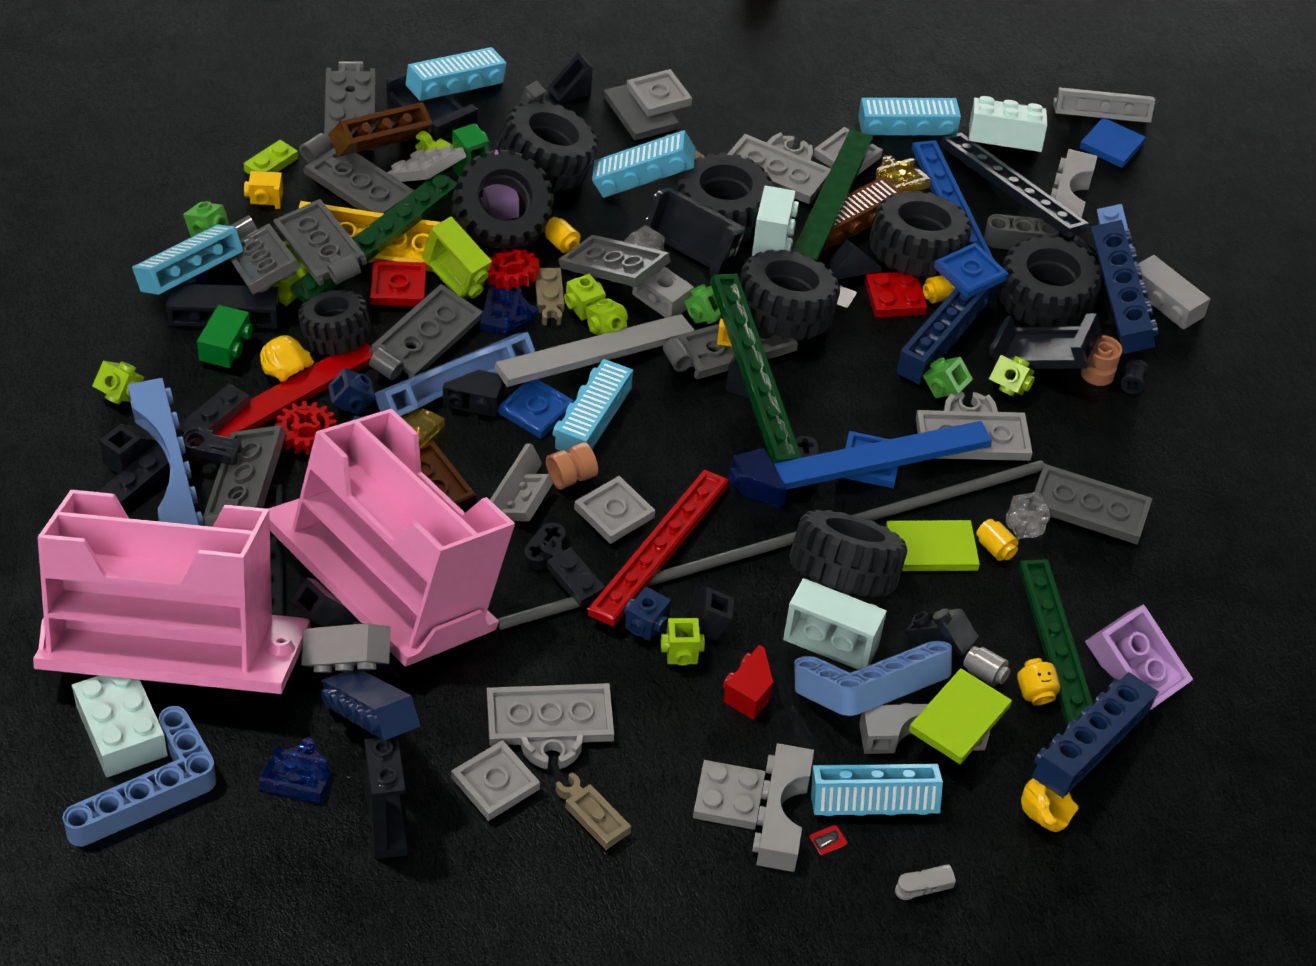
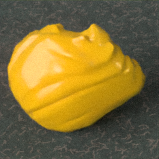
M286 335L269 341L260 353V361L265 374L278 378L280 382L286 381L290 376L298 373L300 370L303 371L304 367H311L314 363L310 352L305 350L297 340Z
M1034 778L1026 784L1021 797L1023 811L1030 819L1050 831L1059 832L1065 829L1078 811V805L1073 801L1070 792L1064 798H1061Z

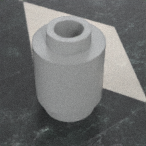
M972 647L963 663V666L968 669V673L993 687L998 683L1003 684L1010 674L1008 660L984 647Z

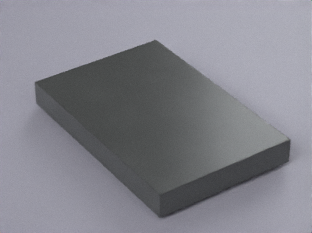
M627 84L604 90V98L634 140L679 128V122L671 111L647 117L628 91Z

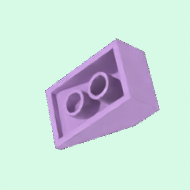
M1144 604L1127 612L1085 641L1101 667L1114 679L1121 680L1130 672L1159 691L1151 709L1193 680Z

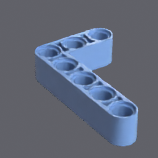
M944 641L928 642L852 673L816 657H800L794 662L795 692L839 714L847 716L858 715L950 677L952 672V646Z
M170 706L162 710L159 715V724L164 733L166 748L174 760L173 762L71 805L65 810L62 818L67 839L72 845L85 846L207 793L216 785V773L213 757L183 708Z

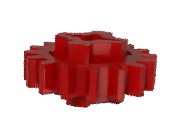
M514 248L512 252L503 250V253L494 252V258L488 257L492 263L488 271L489 276L485 281H488L489 286L496 284V289L503 287L506 288V291H509L511 287H515L519 290L520 286L528 287L530 286V281L536 282L537 276H540L539 259L535 258L534 253L527 255V250L525 249L519 251L517 248Z
M303 401L302 406L298 407L293 403L291 404V410L282 409L283 416L279 415L276 417L277 424L275 426L282 425L286 432L283 442L286 450L293 447L295 454L305 450L306 455H310L316 432L336 426L337 421L334 420V413L328 412L327 406L318 408L317 402L307 406L306 401Z

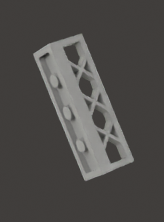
M1060 87L1057 98L1053 100L1054 110L1058 114L1149 123L1152 120L1155 98L1151 96Z

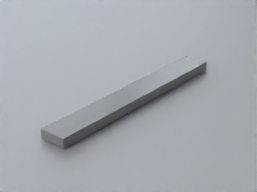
M679 314L498 361L495 363V371L506 386L509 387L602 362L603 359L611 360L660 347L677 335L695 330L683 315Z

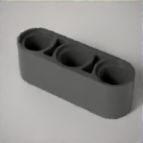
M994 214L988 218L984 240L989 247L1010 250L1017 243L1023 240L1027 241L1030 237L1036 236L1041 238L1042 236H1050V238H1057L1060 232L1045 223L1043 219Z

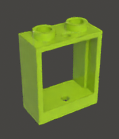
M452 216L431 228L422 255L423 260L447 287L464 300L470 297L472 299L476 298L483 291V285L489 276L488 271L492 261Z

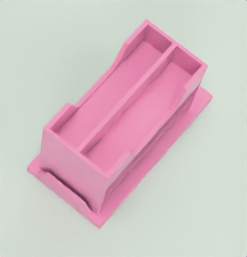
M392 409L317 431L300 498L269 508L270 531L362 624L370 623L390 626V652L405 667L496 630L499 621L488 611V607L515 523L487 497L481 499L466 513L460 509L421 472L418 433Z
M70 490L38 536L44 618L41 624L39 649L33 657L34 669L282 694L302 650L303 629L311 628V621L308 618L272 615L269 509L224 505L213 527L129 519L115 494Z

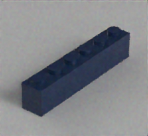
M357 667L354 668L353 672H342L322 680L324 689L321 690V695L326 707H330L336 713L341 714L344 718L351 720L382 740H387L420 727L411 695L363 670H358Z

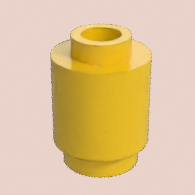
M558 217L549 219L544 229L545 236L562 253H568L579 245L580 233L570 224Z
M942 275L926 279L923 285V294L931 303L945 301L955 287Z
M989 519L978 528L976 535L979 537V542L998 561L1009 560L1017 553L1018 539L999 521L995 522L993 519Z

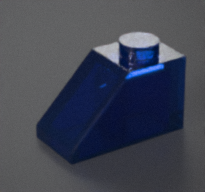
M761 448L733 456L729 477L732 484L737 485L740 493L778 508L783 507L787 487L765 449Z

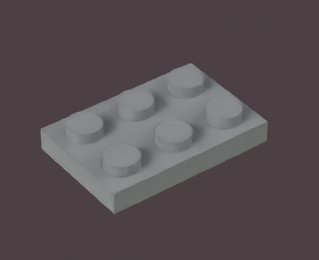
M446 146L440 150L435 147L426 152L424 149L410 154L411 159L406 162L402 160L391 166L392 170L387 173L400 182L430 179L467 156L463 147L452 148L451 146Z

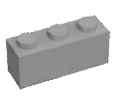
M1155 255L1138 263L1140 264L1143 277L1141 282H1145L1148 298L1146 300L1150 301L1155 308L1183 330L1205 317L1210 298Z
M365 623L303 629L301 666L314 667L315 673H332V668L340 672H353L354 666H357L358 670H376V665L389 664L390 626Z

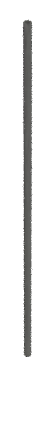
M1039 460L854 515L868 521L878 520L1041 472L1044 462ZM796 532L659 571L647 587L792 545ZM572 597L498 618V627L500 630L580 606Z

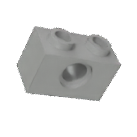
M663 267L660 272L648 278L644 284L633 287L632 294L667 318L679 315L687 310L684 300L692 295L690 291L694 287L668 268Z

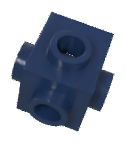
M345 367L328 385L332 404L338 406L343 411H349L358 416L376 398L371 379L365 374H358Z
M645 587L636 599L632 598L629 600L624 609V614H626L625 628L632 634L650 641L657 632L662 633L666 628L671 600Z

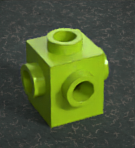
M590 273L568 281L566 294L564 295L567 307L573 309L581 321L587 319L586 306L606 297L602 285L596 282Z
M602 299L585 307L590 332L602 335L627 328L628 314L623 305L612 299Z
M1000 355L989 379L1000 384L998 390L1013 396L1015 392L1023 395L1024 391L1028 392L1033 385L1035 377L1032 376L1034 370L1028 368L1029 362L1017 356L1011 360Z
M103 361L92 386L106 393L105 398L107 400L121 404L122 401L130 402L128 384L142 382L144 377L136 373V368L128 363L120 362L119 364Z
M668 618L667 633L661 634V652H667V664H698L699 652H704L705 647L704 634L699 633L698 618Z

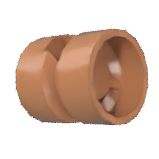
M1102 335L1088 367L1081 368L1080 370L1084 380L1096 386L1110 384L1114 379L1121 357V344L1112 337Z
M586 442L571 446L567 452L560 450L546 457L548 473L554 482L553 484L558 489H564L576 484L577 479L579 481L588 480L598 474L596 457Z

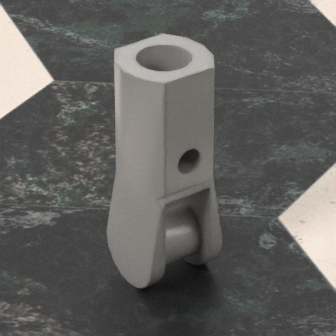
M947 864L922 870L921 872L902 874L895 887V894L902 900H909L923 894L926 895L951 889L956 882L953 870Z

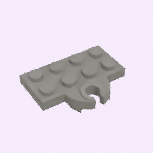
M781 132L772 136L767 143L744 134L727 154L741 155V158L746 159L748 157L752 159L754 164L761 165L765 172L769 174L774 187L794 190L795 199L810 204L822 189L831 170L812 161V145H808L803 140L800 142L799 149H790L794 145L795 137L783 136Z
M960 392L955 395H949L945 402L944 411L917 410L916 423L918 434L982 421L992 439L991 447L939 457L938 459L1031 460L1032 448L1025 413L998 412L996 403L989 394L985 397L973 392L971 400L973 407L963 405L964 393Z
M609 683L487 688L489 746H493L502 740L507 745H521L524 756L532 764L540 768L548 769L549 757L545 754L548 751L553 750L560 753L558 766L561 769L570 765L578 758L583 742L614 741Z

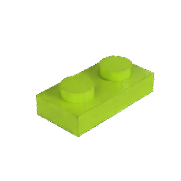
M279 140L243 163L244 171L248 174L251 171L279 172L298 159V151L282 140Z

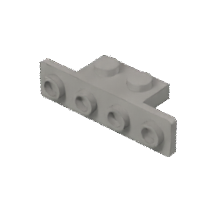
M532 444L524 446L490 499L512 521H530L554 483L550 474H536L542 462Z

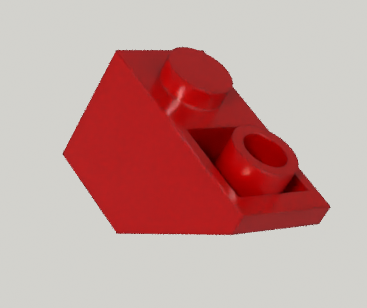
M759 645L752 654L747 653L740 663V668L735 673L731 672L723 683V688H725L723 702L753 720L770 701L773 679L764 647Z

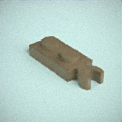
M540 268V276H537V281L535 282L537 311L542 312L543 325H547L548 318H555L557 325H561L562 312H564L561 268Z
M570 773L568 782L572 785L571 787L563 786L560 781L556 783V793L558 796L567 799L565 808L605 850L631 833V825L591 784L583 789L580 786L579 777L574 773Z

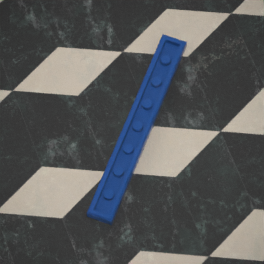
M937 141L913 143L912 151L932 193L936 194L937 197L949 199L950 203L957 204L960 210H964L970 219L972 232L968 246L976 243L993 258Z
M977 421L774 463L773 471L782 490L987 448L991 447L992 439L983 422Z

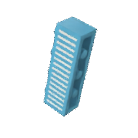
M490 47L408 64L405 85L419 101L496 85L504 82L506 62Z
M861 98L858 118L861 132L870 135H953L958 133L961 115L956 98Z
M683 130L594 160L592 181L602 197L605 198L694 168L696 148L686 131Z
M217 224L133 266L132 269L141 292L159 295L243 252V248L236 227Z
M606 359L602 360L598 368L594 367L592 369L589 381L586 385L580 387L577 399L574 403L568 405L565 417L562 421L559 420L554 427L555 449L567 452L571 446L586 442L593 449L632 389L633 369Z
M938 764L813 765L811 787L814 815L863 816L866 814L927 815L930 813H940L943 781Z

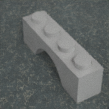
M1069 149L1067 157H1061L1058 168L1060 173L1056 175L1053 186L1055 188L1052 189L1051 197L1082 218L1085 201L1079 199L1073 192L1089 190L1097 156Z
M928 704L880 705L863 712L859 725L864 754L895 753L898 743L905 736L912 734L909 732L910 724ZM990 731L972 751L985 750Z
M777 743L775 755L768 756L766 773L772 774L771 781L764 780L761 799H766L767 804L766 807L760 806L757 825H761L763 828L762 833L755 832L752 849L753 852H758L756 864L758 866L791 872L795 871L802 828L785 815L781 805L792 796L807 793L814 754L812 749Z

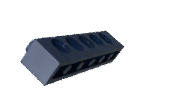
M1122 220L1091 226L1094 247L1123 354L1155 347L1154 336L1159 335L1155 319L1150 320V317L1153 316L1151 302H1145L1144 299L1148 298L1145 282H1139V280H1143L1140 264H1134V262H1137L1135 247H1129V244H1132L1130 229H1124Z
M998 284L969 298L963 296L955 288L903 347L896 373L920 385L924 380L923 375L931 369V363L944 357L995 297Z
M1130 672L1121 680L1114 679L1107 692H1101L1097 696L1092 707L1087 705L1084 708L1078 721L1073 719L1066 727L1063 735L1058 733L1054 737L1048 750L1046 748L1040 750L1034 759V764L1037 766L1032 778L1061 798H1064L1149 713L1159 691Z

